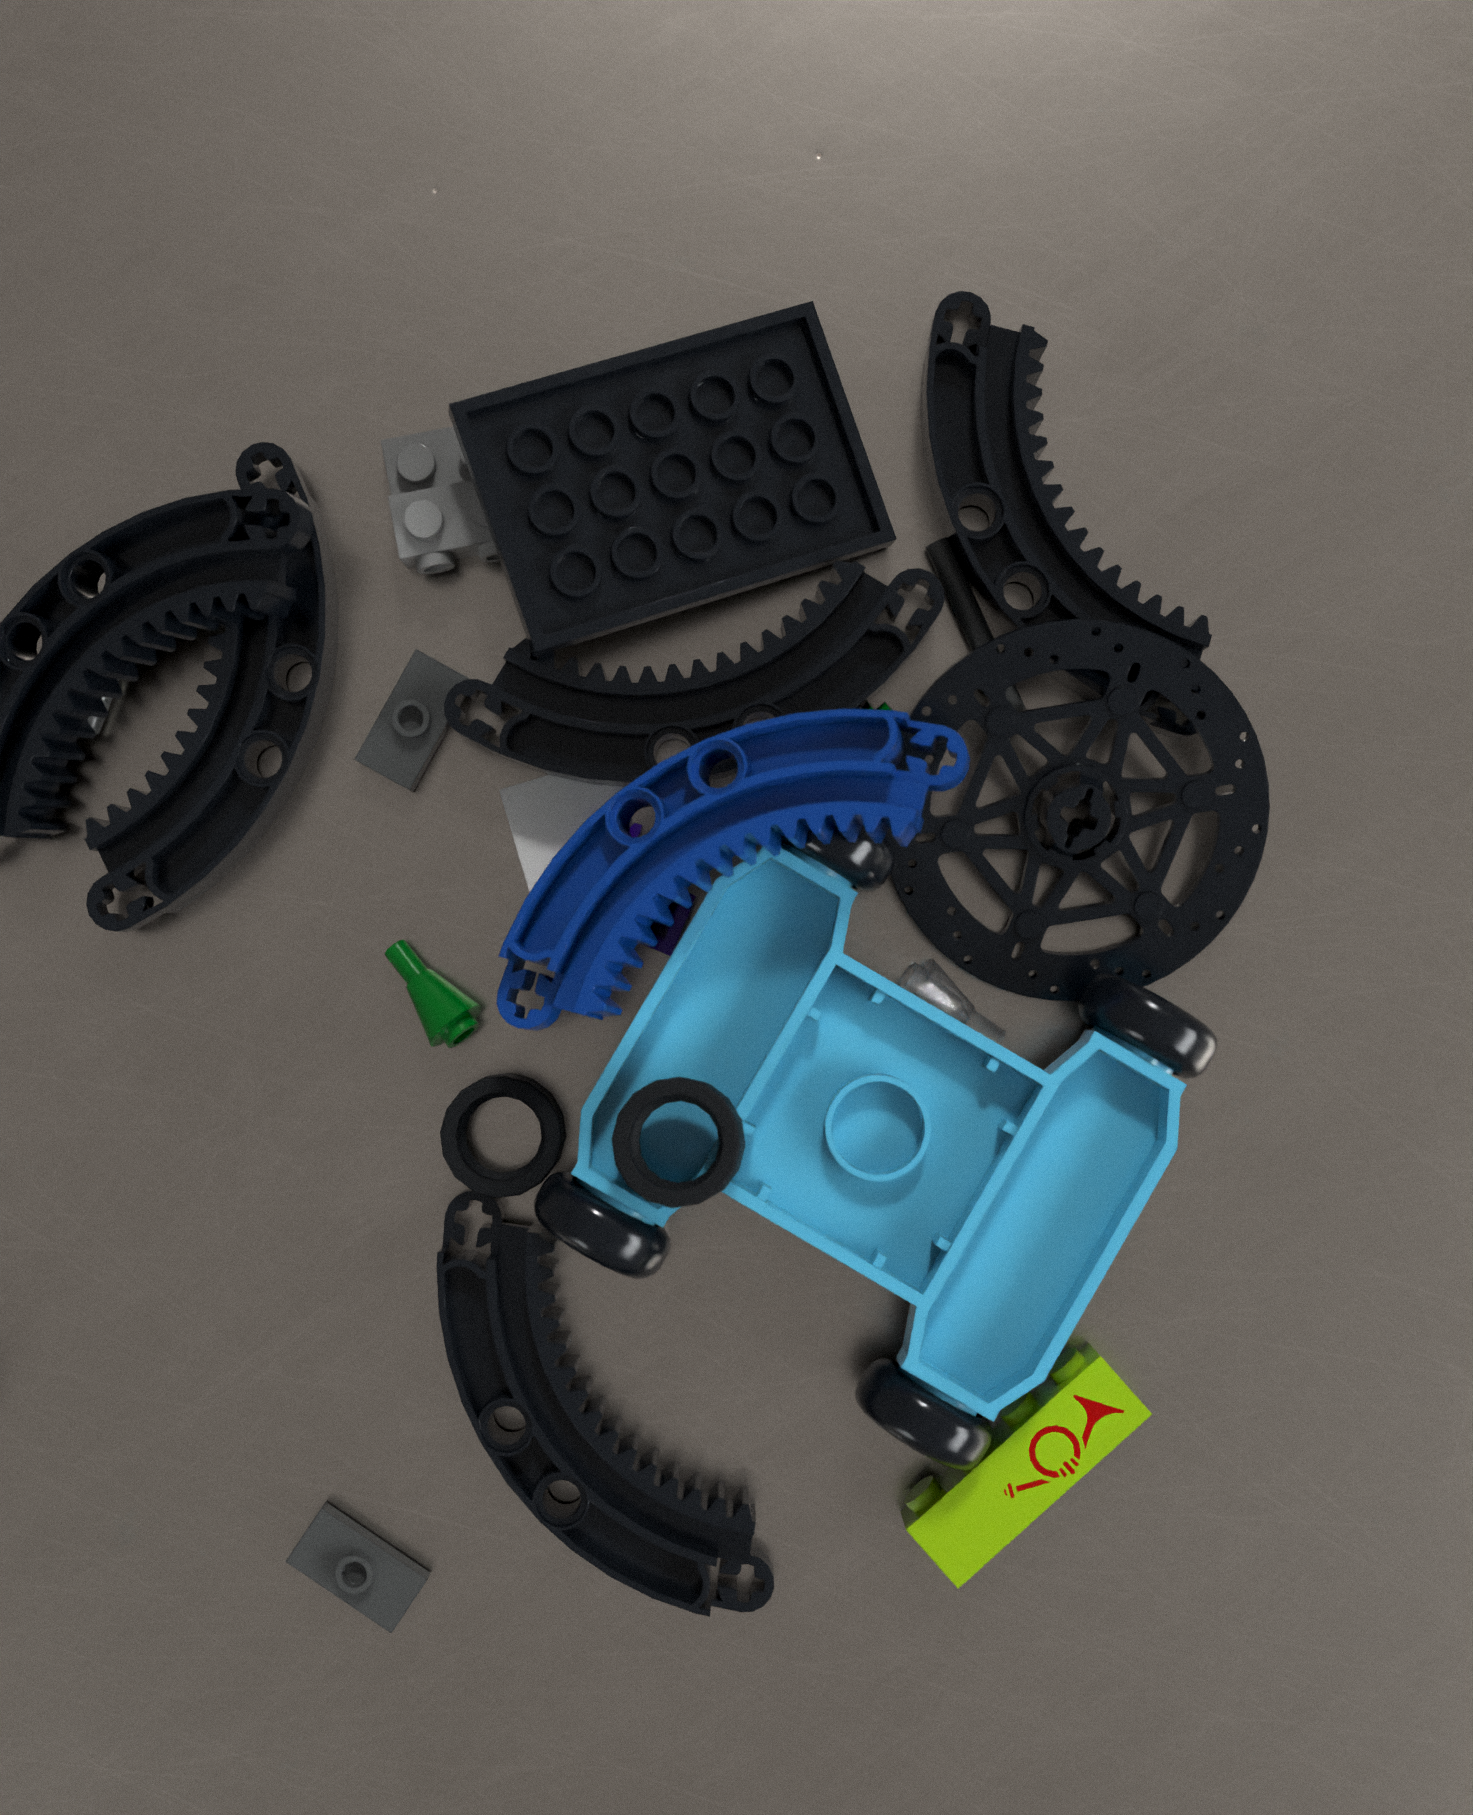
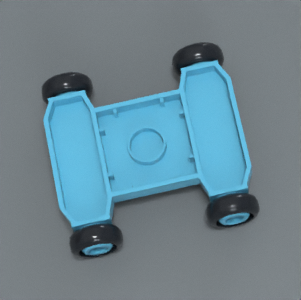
M836 826L830 844H823L813 834L812 830H808L805 848L798 849L786 836H783L780 855L773 856L762 846L760 851L756 853V864L750 866L743 861L733 868V876L727 878L725 875H721L713 883L712 889L703 900L581 1109L577 1164L572 1172H556L544 1181L535 1197L534 1211L539 1223L551 1234L601 1266L634 1279H643L654 1275L662 1266L671 1248L670 1237L664 1225L669 1217L680 1207L670 1208L648 1202L627 1186L614 1160L612 1135L617 1116L633 1093L655 1080L685 1077L711 1084L732 1102L742 1119L745 1138V1149L740 1169L721 1192L910 1302L903 1345L896 1356L897 1361L889 1358H880L873 1361L857 1384L855 1399L861 1410L886 1432L922 1455L952 1469L970 1470L981 1462L990 1446L993 1434L992 1427L987 1419L994 1422L1000 1410L1045 1381L1178 1149L1180 1098L1187 1084L1173 1077L1172 1074L1185 1079L1194 1078L1202 1074L1216 1052L1217 1038L1213 1031L1200 1020L1156 993L1122 977L1109 973L1100 974L1090 981L1078 1005L1082 1021L1090 1026L1092 1030L1085 1029L1080 1039L1042 1070L843 953L851 906L858 892L851 888L870 892L879 889L885 883L895 864V853L888 841L883 839L882 843H874L867 834L865 826H862L856 842H848L839 831L838 826ZM683 1101L666 1103L654 1110L643 1124L639 1139L641 1155L649 1169L662 1179L677 1183L693 1181L706 1173L715 1161L719 1147L717 1128L709 1114L697 1105Z

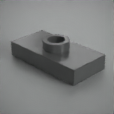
M415 649L354 760L413 792L450 727L444 714V702L447 694L455 684L470 678ZM465 698L460 702L459 708L461 707Z
M327 1502L322 1506L285 1561L390 1633L393 1632L430 1575L429 1571Z

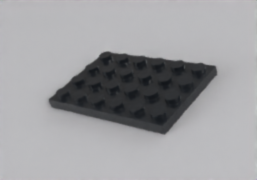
M813 301L449 404L448 413L533 657L831 565L836 560L843 561L891 546L896 540Z

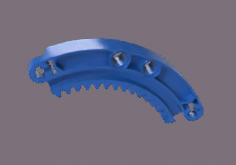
M834 709L794 713L746 724L707 738L658 763L613 795L578 828L552 858L524 900L499 953V957L509 959L497 991L496 1003L500 1015L508 1024L516 1028L539 1031L551 1026L558 1019L562 1009L603 1020V1017L621 1015L623 1009L610 996L612 991L631 990L632 985L622 975L621 971L623 967L642 968L644 962L635 951V947L637 944L652 947L657 945L658 941L650 928L653 922L671 927L675 923L668 909L672 902L687 909L690 908L693 904L688 887L694 884L702 890L709 892L712 889L709 871L715 868L727 878H730L734 875L732 857L736 855L750 866L756 864L757 845L761 844L773 856L780 855L783 836H786L798 849L805 848L808 830H812L813 834L823 844H830L836 826H838L839 831L848 842H856L862 826H865L867 834L874 843H882L888 830L891 828L892 835L898 844L902 847H907L916 833H921L924 822L921 815L928 791L944 792L955 788L965 779L969 771L970 756L964 739L949 727L913 721L906 712ZM901 731L916 734L910 741L913 749L934 752L938 742L947 743V750L950 756L957 759L954 766L944 765L941 767L939 775H930L929 766L926 761L906 755V762L910 771L897 770L896 766L904 754L905 741ZM725 759L737 760L738 771L733 782L722 788L711 787L709 777L715 764ZM644 807H653L655 811L653 828L647 834L633 838L629 827L632 816L636 811ZM525 961L546 966V970L556 972L554 978L539 973L535 993L544 997V1005L541 1010L531 1009L527 1018H524L525 1007L516 1003L519 991L527 992L532 989L537 972L523 969Z

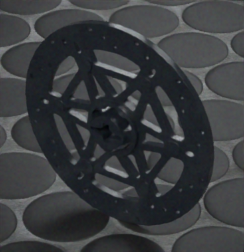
M1073 618L1024 626L993 638L956 661L934 681L911 711L909 717L913 721L943 725L956 732L966 721L974 720L987 734L958 810L951 814L933 815L930 812L932 791H928L921 815L924 820L921 833H916L907 847H902L898 844L892 835L891 828L884 837L890 843L895 853V864L890 873L908 913L923 934L941 953L978 979L1002 990L1019 995L1053 1001H1080L1090 981L1100 974L1109 973L1144 987L1173 973L1197 956L1227 926L1243 903L1259 868L1268 834L1270 801L1269 782L1264 756L1250 720L1232 691L1215 672L1196 656L1176 643L1141 628L1100 619ZM1093 627H1098V634L1092 635ZM999 644H1003L1004 650L998 653L996 647ZM1120 644L1121 649L1115 652L1114 646ZM1027 647L1032 649V653L1029 656L1024 654V650ZM1052 655L1057 656V661L1054 663L1050 662V656ZM1187 659V666L1182 667V660ZM1134 663H1138V670L1134 679L1127 681V675L1131 666ZM1095 669L1105 671L1108 674V681L1102 696L1097 699L1016 711L1005 694L1008 687L1020 681L1058 670ZM1197 685V692L1192 693V686ZM976 689H981L988 697L989 702L987 705H981L975 698L974 691ZM1155 690L1162 694L1190 721L1208 752L1211 767L1207 772L1186 775L1139 715L1138 710L1148 691ZM951 695L956 696V700L953 703L948 702V698ZM924 707H930L928 714L922 713ZM1202 710V717L1197 718L1196 714L1198 713V711ZM1084 715L1090 716L1089 722L1066 755L1061 754L1034 730V726L1037 723ZM1109 719L1116 720V728L1108 762L1103 764L1087 758L1088 750ZM901 731L905 741L904 754L896 766L897 770L910 771L906 762V755L920 758L924 761L927 755H932L933 760L927 762L930 775H936L940 762L947 750V743L938 742L934 752L913 749L910 743L912 737L916 734ZM1242 732H1246V737L1244 739H1240V734ZM1132 733L1138 735L1166 772L1164 777L1121 776L1129 737ZM1015 734L1020 735L1047 758V763L1031 776L1026 774L1010 743V738ZM1001 755L1019 788V792L1016 795L977 807L976 802L995 756ZM1239 759L1242 760L1241 765L1239 767H1236V761ZM1070 771H1074L1070 774V777L1062 779L1057 778V776L1068 773ZM1105 781L1113 793L1112 796L1108 797L1110 806L1102 795L1103 783ZM1233 785V789L1230 792L1219 794L1215 792L1219 786ZM1042 788L1044 792L1039 800L1038 813L1041 823L1047 830L1044 845L1034 833V831L1039 830L1038 814L1033 809L1034 800ZM1161 792L1174 794L1172 802L1132 815L1131 793ZM1080 800V804L1088 812L1084 820L1073 818L1068 827V822L1060 814L1064 806L1075 808ZM1216 811L1217 827L1207 862L1199 878L1183 900L1178 904H1171L1162 894L1161 887L1191 817L1195 813ZM1010 812H1017L1019 826L1017 834L975 833L974 831L976 824ZM1112 813L1115 816L1114 824L1112 829L1105 838V835L1107 834L1110 828ZM1171 819V826L1154 866L1151 870H1146L1129 836L1134 831ZM1258 824V829L1253 831V826ZM920 834H935L932 840L916 841V836ZM1241 846V850L1235 853V848ZM1091 848L1090 850L1078 854L1079 850ZM985 849L1028 850L1021 886L1018 891H1013L983 855ZM963 851L1011 909L1012 914L1006 928L1002 932H995L985 926L958 900L940 870L938 859L942 854ZM1116 851H1121L1137 882V886L1133 890L1126 889L1101 867V863ZM911 859L916 860V864L913 866L908 864V861ZM1048 863L1061 868L1062 873L1040 905L1033 904L1032 901L1040 865ZM1217 864H1221L1219 870H1215ZM1082 871L1087 872L1113 895V899L1107 902L1059 908V904ZM907 886H911L913 890L911 892H906L905 888ZM949 907H955L954 912L950 913L947 911ZM1217 912H1223L1222 916L1216 917ZM1131 914L1141 927L1140 933L1137 936L1116 945L1097 950L1054 952L1041 948V942L1049 926ZM1162 919L1166 920L1171 926L1172 930L1168 934H1165L1158 925ZM1197 922L1196 927H1190L1191 923ZM956 931L961 932L958 937L953 936ZM1018 942H1023L1020 954L1016 958H1012L1015 945ZM965 956H971V960L964 961ZM1098 960L1096 965H1091V961ZM1117 967H1122L1120 972H1115ZM1031 970L1036 971L1035 975L1032 976L1029 975V972ZM1144 970H1149L1147 975H1142ZM1057 986L1058 988L1056 991H1051V987Z

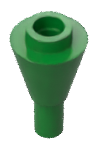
M404 939L397 941L384 953L385 957L407 983L406 989L432 1047L445 1043L448 1048H453L468 1039L478 1029L479 1023L476 1021V1017L482 1010L481 1005L434 970L427 969Z

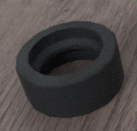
M514 1073L486 1076L461 1090L446 1109L440 1137L443 1157L454 1177L473 1192L501 1198L521 1195L543 1182L560 1160L566 1132L563 1112L551 1092L532 1078ZM509 1097L522 1101L533 1110L540 1122L542 1138L538 1152L529 1164L516 1171L501 1173L487 1169L475 1160L468 1148L466 1130L471 1115L479 1105L491 1098Z
M685 1077L655 1080L632 1094L618 1113L612 1135L615 1165L628 1187L648 1202L677 1208L698 1205L727 1187L740 1169L745 1149V1138L742 1119L727 1096L709 1083ZM683 1101L695 1104L709 1114L717 1128L719 1147L716 1159L706 1173L693 1181L677 1183L662 1179L649 1169L641 1155L639 1139L643 1124L654 1110L666 1103Z

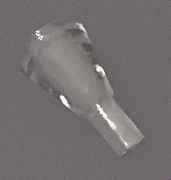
M934 959L925 961L921 966L914 962L900 976L896 983L898 986L999 1045L1002 1043L1006 1031L977 1012L971 1001Z

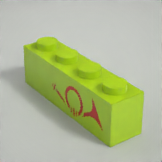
M1089 1343L1080 1351L1073 1347L1062 1353L1048 1374L1050 1377L1032 1394L1027 1392L1001 1410L1000 1417L1002 1421L992 1429L993 1436L990 1446L981 1462L975 1468L957 1470L949 1467L937 1479L933 1476L922 1479L905 1497L904 1503L907 1506L900 1512L906 1531L958 1589L1152 1415Z

